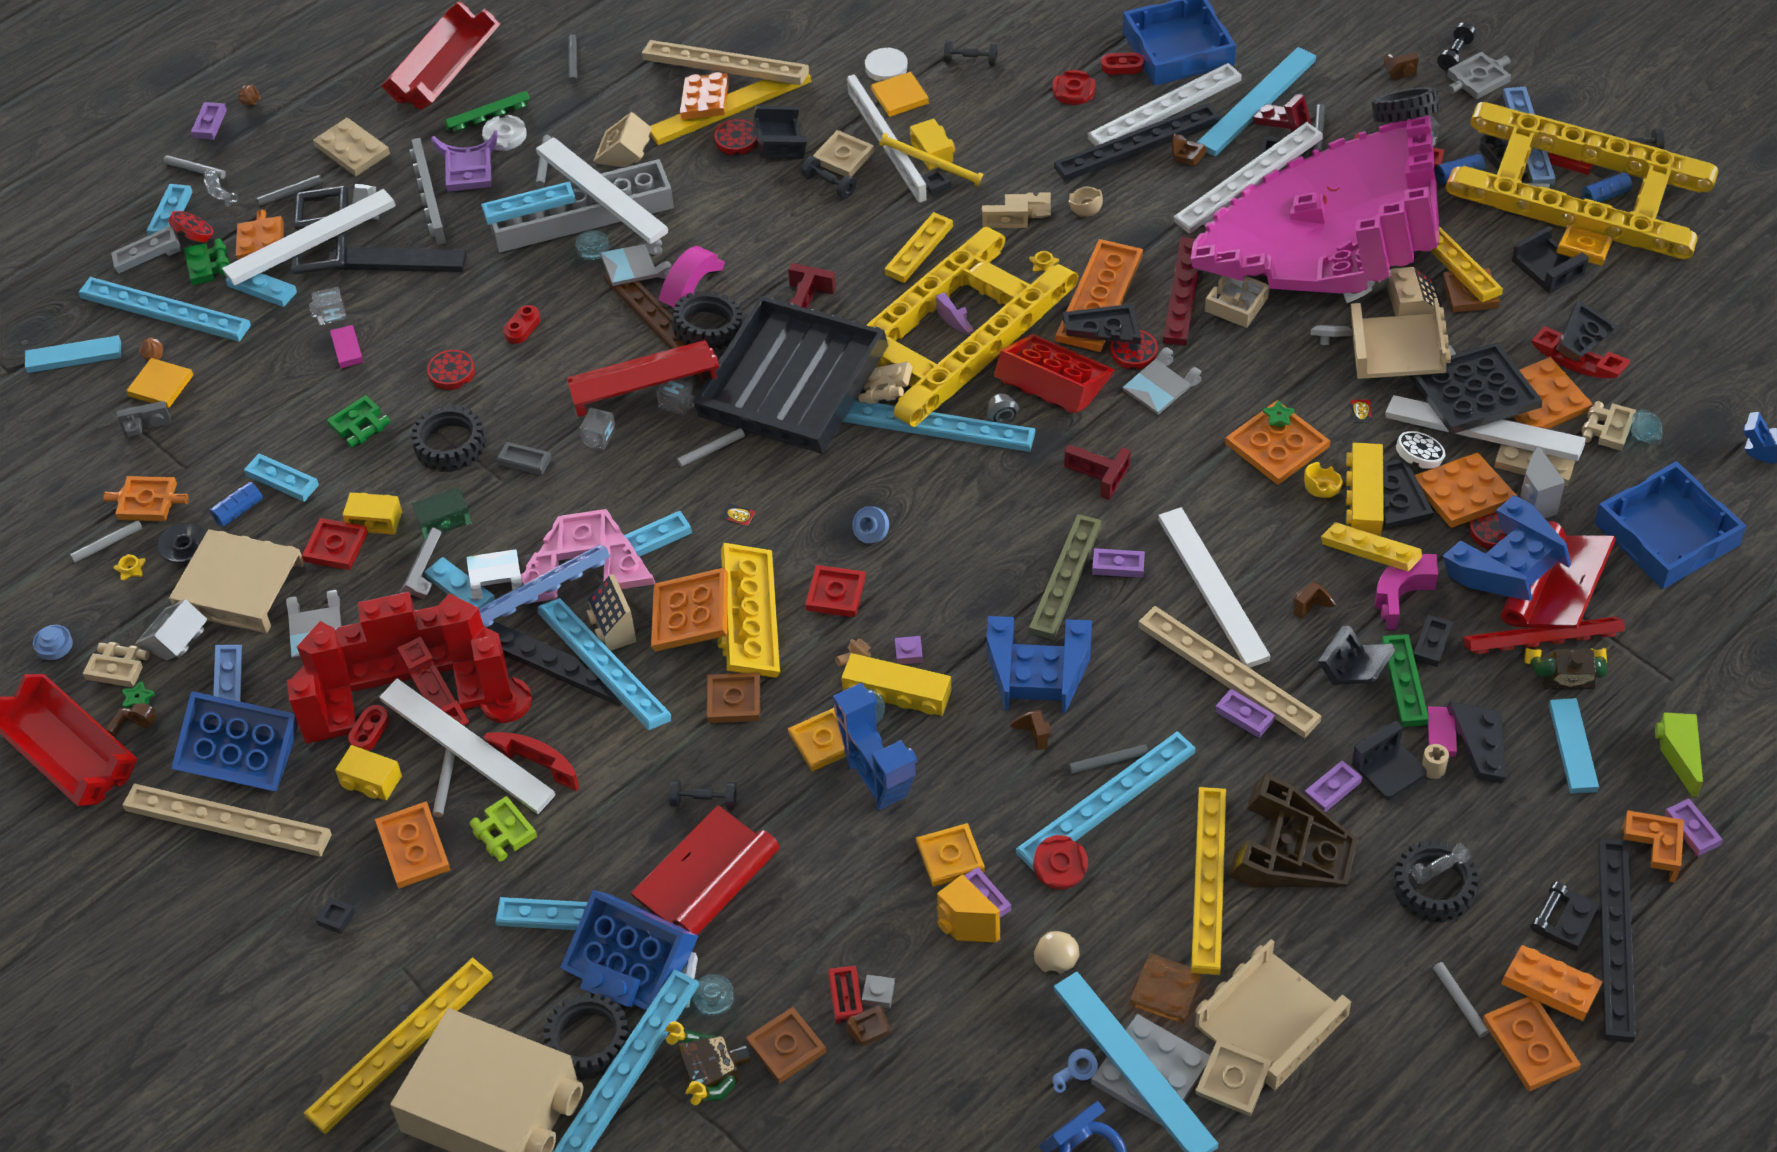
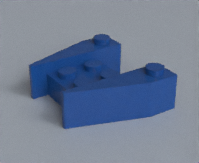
M1513 495L1496 510L1501 531L1507 534L1505 538L1486 554L1460 540L1443 555L1448 577L1465 587L1531 601L1533 597L1530 586L1557 562L1570 567L1571 561L1567 544L1532 504Z
M988 616L987 657L1005 710H1009L1010 699L1062 701L1061 713H1066L1090 661L1092 620L1066 619L1065 646L1013 644L1014 617Z
M861 682L834 695V712L848 766L850 769H856L876 799L877 810L879 811L907 797L916 776L915 764L917 763V758L911 748L907 749L902 741L886 748L883 747L881 737L876 728L875 705H877V700L871 690L867 691Z

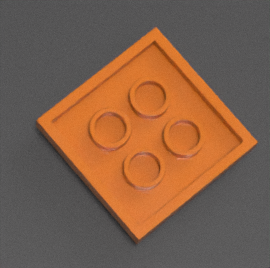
M1551 357L1519 370L1542 399V408L1513 416L1518 423L1550 429L1587 413L1593 406L1591 401Z
M1277 401L1272 403L1267 408L1273 407ZM1261 411L1225 438V444L1279 485L1330 447V440L1295 413L1289 417V426L1276 427L1269 425V417Z
M1478 452L1415 475L1427 501L1451 528L1496 512L1513 495L1517 496Z
M725 567L654 584L651 647L655 652L727 636L728 572Z

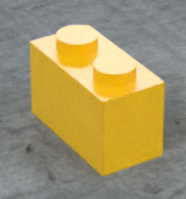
M934 118L910 126V142L914 148L950 163L953 162L954 143L951 139L947 138L944 128L939 126ZM924 162V164L927 166L929 170L937 168L934 165Z
M350 492L343 512V519L346 523L366 526L368 533L395 535L402 509L398 496Z
M352 745L335 769L339 782L345 789H355L363 792L370 798H380L387 801L402 777L397 761Z

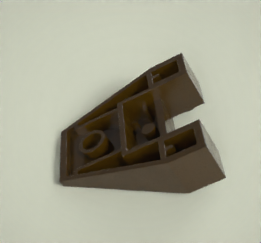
M1265 773L1252 787L1247 806L1248 810L1271 820L1265 845L1263 847L1247 840L1234 854L1229 877L1251 887L1347 886L1358 839L1290 783Z

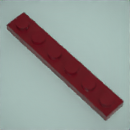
M1180 238L1163 336V343L1187 345L1199 269L1193 268L1191 263L1192 248L1196 238Z

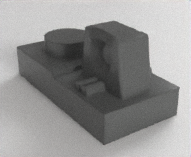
M165 401L117 411V418L123 433L126 432L127 437L141 435L144 428L148 429L171 424V417Z

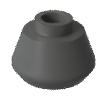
M996 394L988 402L987 417L991 422L1007 424L1013 421L1019 412L1018 403L1007 394Z

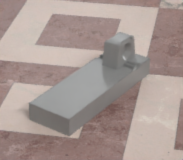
M169 226L111 254L114 268L118 273H121L163 253L171 256L174 253L180 252L181 249L177 232Z
M432 528L427 535L400 593L409 592L410 596L413 595L421 599H425L432 584L421 577L441 535V531Z

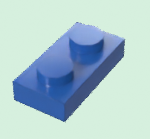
M589 961L580 989L593 994L600 993L604 998L608 996L614 1002L632 1007L641 980Z

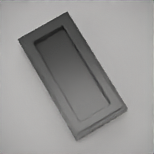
M506 442L497 457V463L501 466L542 476L552 457L550 452Z

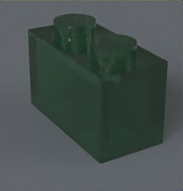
M459 487L412 502L415 517L424 539H426L432 528L444 533L471 523L468 507Z

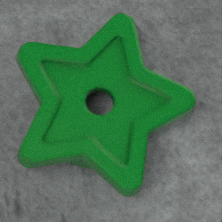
M1277 401L1273 407L1263 409V413L1269 417V425L1276 427L1289 426V417L1295 412L1293 408L1284 407L1280 401Z
M141 681L134 688L122 690L126 697L122 706L123 708H132L134 704H148L150 698L155 693L145 689L144 683Z

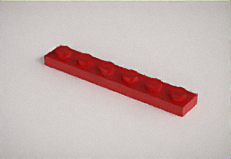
M1613 616L1583 620L1580 622L1578 629L1530 627L1463 636L1464 647L1473 651L1474 654L1488 653L1489 649L1492 648L1507 651L1514 649L1515 645L1524 644V647H1537L1540 645V642L1549 641L1551 644L1564 643L1565 639L1568 638L1589 640L1591 635L1598 634L1601 637L1616 636V632L1625 631L1624 620Z

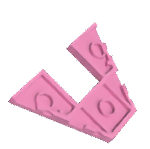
M607 509L558 516L552 530L543 539L544 544L538 553L533 554L526 565V571L520 574L523 586L558 567L559 560L575 558L600 544L606 547L610 554V557L605 559L603 582L609 575L614 574L621 589L655 584L653 575L647 570L643 561L636 554L635 549L628 539L625 538ZM557 590L541 593L534 602L557 599Z

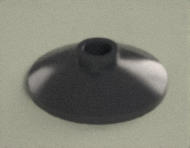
M194 523L176 524L162 533L158 540V551L162 558L169 562H189L206 532L201 526Z

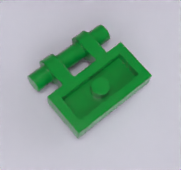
M215 239L214 246L208 249L207 243L184 248L192 285L215 280V273L226 276L222 268L230 265V262L226 258L227 248L221 239Z
M367 395L327 419L328 426L342 439L349 434L352 435L346 440L350 448L357 444H363L367 441L366 438L374 433L379 434L384 430L385 426L391 423L387 415L380 419L377 418L381 415L380 408ZM367 423L370 424L369 426L365 427V428L362 429V430L359 429L360 427H362L363 425H365V424H367Z

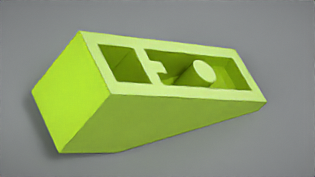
M1664 712L1661 722L1656 723L1655 738L1660 739V750L1691 796L1698 797L1703 777L1697 715Z

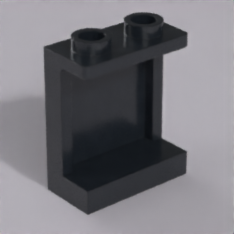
M755 107L753 127L760 158L804 159L807 140L806 136H801L798 107Z
M1550 226L1543 230H1538L1534 235L1524 240L1518 241L1514 246L1512 262L1549 294L1585 275L1588 257L1583 253L1575 257L1556 253L1559 244L1552 239L1553 228Z

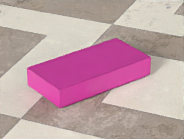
M353 325L330 330L340 368L363 363Z
M1428 706V746L1440 744L1448 750L1450 757H1456V723L1454 716L1449 714L1447 707Z

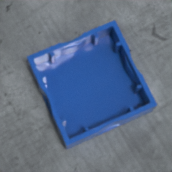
M1172 0L1163 4L1149 5L1123 12L1122 32L1134 53H1139L1144 57V70L1154 86L1211 72L1227 63L1231 66L1235 65L1236 44L1225 26L1217 19L1215 10L1208 0Z
M1677 461L1652 474L1641 484L1627 488L1600 503L1594 522L1607 536H1614L1616 539L1614 543L1662 589L1740 546L1746 529V525L1725 505L1713 498L1703 488L1702 484Z

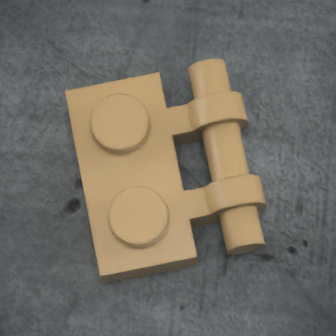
M903 362L875 368L863 387L866 392L858 396L859 402L874 404L879 400L891 401L895 400L896 397L903 396L904 390L902 387L908 386L913 369L911 364Z
M1596 401L1588 411V421L1582 427V437L1586 438L1585 442H1590L1592 437L1598 436L1600 437L1599 445L1623 451L1636 410L1613 403L1610 410L1603 408L1604 404L1602 402ZM1601 420L1605 421L1604 425H1600L1597 423Z
M109 642L108 644L99 643L97 651L103 654H92L83 675L85 680L133 688L143 668L138 660H148L149 651L142 650L139 646L133 645L123 647L115 642Z

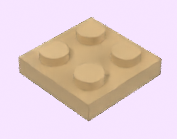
M837 130L813 156L820 160L821 167L842 176L852 177L874 153V145Z
M1217 1039L1197 1086L1196 1095L1251 1117L1266 1081L1268 1069L1272 1066V1061Z

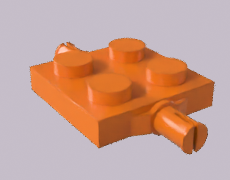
M261 209V212L260 210L257 211L256 221L237 224V260L283 239L284 221L282 217L266 219V211Z
M127 476L125 484L119 492H104V501L118 502L115 513L118 520L166 521L169 509L173 503L187 504L188 494H174L177 485L175 477Z

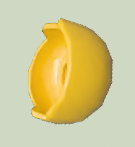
M1319 462L1308 465L1305 469V488L1311 495L1319 498H1331L1340 492L1343 481L1341 475L1335 472L1332 466L1328 469H1323Z

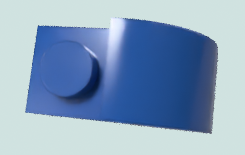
M1760 412L1750 413L1747 424L1744 426V433L1746 438H1748L1745 451L1754 459L1768 463H1777V428L1768 429Z

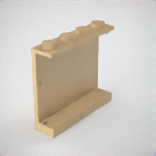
M1434 298L1433 314L1362 319L1361 303L1351 304V324L1358 379L1446 373V363H1451L1450 348H1448L1444 308L1439 307L1438 298Z
M208 529L169 599L172 605L186 599L208 621L267 634L271 627L267 613L291 568L295 566L303 567L304 562L300 550L295 547Z
M1270 940L1264 947L1262 945L1258 946L1253 952L1251 959L1246 964L1241 963L1227 983L1225 981L1220 983L1212 998L1208 1001L1203 1000L1198 1005L1195 1011V1026L1215 1043L1219 1039L1271 1060L1272 1066L1268 1069L1265 1083L1273 1090H1276L1349 1016L1351 1001L1344 995H1341L1336 1002L1274 955V941Z

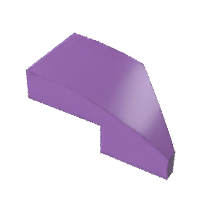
M945 293L937 295L936 307L940 317L950 326L966 335L974 333L973 326L966 320V308L963 307L957 310Z

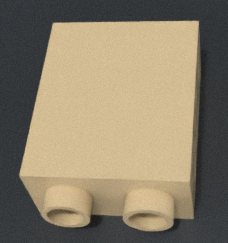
M448 1008L390 1106L401 1132L450 1152H552L556 1134L551 1130L561 1113L570 1116L576 1110L582 1097L583 1084L577 1081L570 1055Z

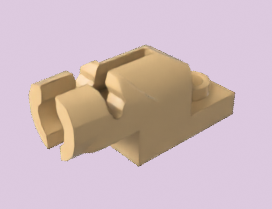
M1033 193L1005 194V205H982V228H1028V218L1051 216V193H1039L1037 196H1034Z

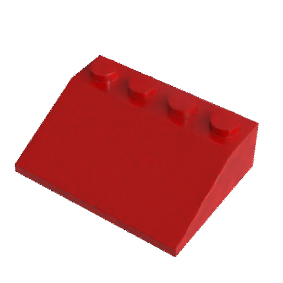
M1031 334L1000 350L994 377L1001 379L1004 384L1015 385L1021 388L1024 393L1042 397L1043 401L1060 405L1067 412L1077 413L1090 404L1114 374L1115 369L1035 334Z

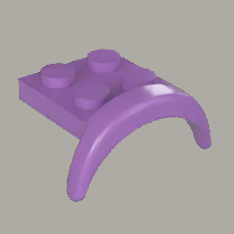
M494 130L492 136L486 142L468 148L452 147L432 136L434 147L445 156L447 192L492 187L491 152L497 143V130Z

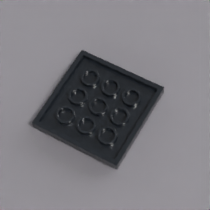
M1498 342L1452 355L1451 363H1446V373L1409 375L1451 435L1542 408V399Z

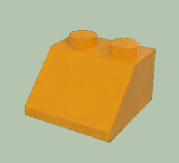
M963 874L937 893L938 925L945 934L950 933L958 941L996 943L1000 940V910Z

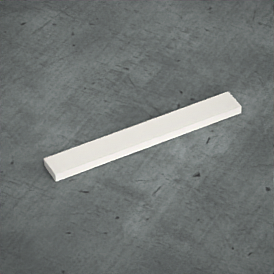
M1227 63L1089 132L1088 140L1097 146L1162 121L1241 81V74Z
M855 75L848 76V94L878 141H881L884 133L889 134L888 137L897 140ZM884 145L885 152L919 203L926 201V183L907 154Z
M1306 122L1175 215L1174 222L1189 234L1213 218L1214 213L1221 207L1227 208L1231 205L1230 200L1232 198H1237L1238 200L1242 196L1241 191L1248 185H1259L1263 182V176L1275 169L1280 170L1287 165V162L1297 158L1322 140L1323 133Z
M554 137L536 148L537 154L649 244H652L668 233L667 226Z
M384 189L223 267L224 274L235 286L395 207V202Z
M1393 395L1386 410V418L1449 432L1429 403ZM1503 419L1455 433L1531 451L1540 447L1545 454L1575 461L1579 460L1586 439L1580 436Z
M1182 507L1160 514L1158 520L1242 663L1251 668L1270 661L1269 652Z
M396 679L380 696L384 704L536 814H539L555 796V792L399 679Z

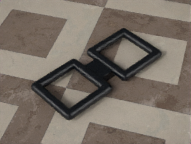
M346 186L297 193L295 196L293 227L296 230H301L325 218L303 220L304 201L339 196L338 211L348 207V188ZM346 231L326 240L337 239L336 259L300 264V253L291 258V273L302 274L342 268L345 265Z

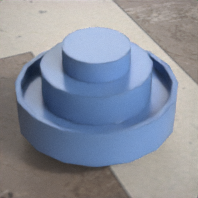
M864 507L855 514L853 531L860 541L877 543L887 535L889 520L882 509Z
M50 625L41 629L33 639V646L37 655L46 660H56L63 657L70 651L73 644L69 630L60 625Z

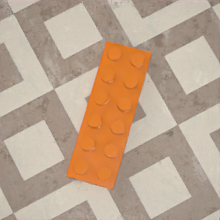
M1099 239L1066 312L1122 305L1142 259L1143 249ZM1063 320L1056 333V342L1097 352L1102 351L1106 340L1066 336Z

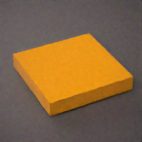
M911 72L871 85L872 92L889 117L929 104V97Z
M1568 225L1556 253L1569 257H1575L1583 253L1588 257V262L1602 266L1613 238Z
M151 358L127 389V394L130 397L150 403L165 401L167 408H170L192 378V370Z
M834 708L788 728V734L812 772L846 757Z
M968 823L916 837V844L932 887L952 882L962 874L966 875L977 867L983 873L985 872V866Z

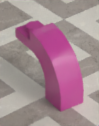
M699 246L688 249L670 269L658 300L674 307L675 303L680 301L682 296L686 297L688 293H694L698 282L706 273L723 270L725 262L717 259L718 255Z
M1422 554V558L1408 572L1389 566L1383 572L1378 582L1375 609H1381V619H1386V630H1397L1400 615L1398 599L1403 594L1413 590H1435L1438 578L1437 554Z

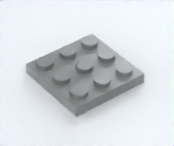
M1137 1014L1126 1029V1032L1181 1099L1185 1101L1203 1075L1210 1055ZM1107 1057L1092 1077L1091 1084L1162 1125Z

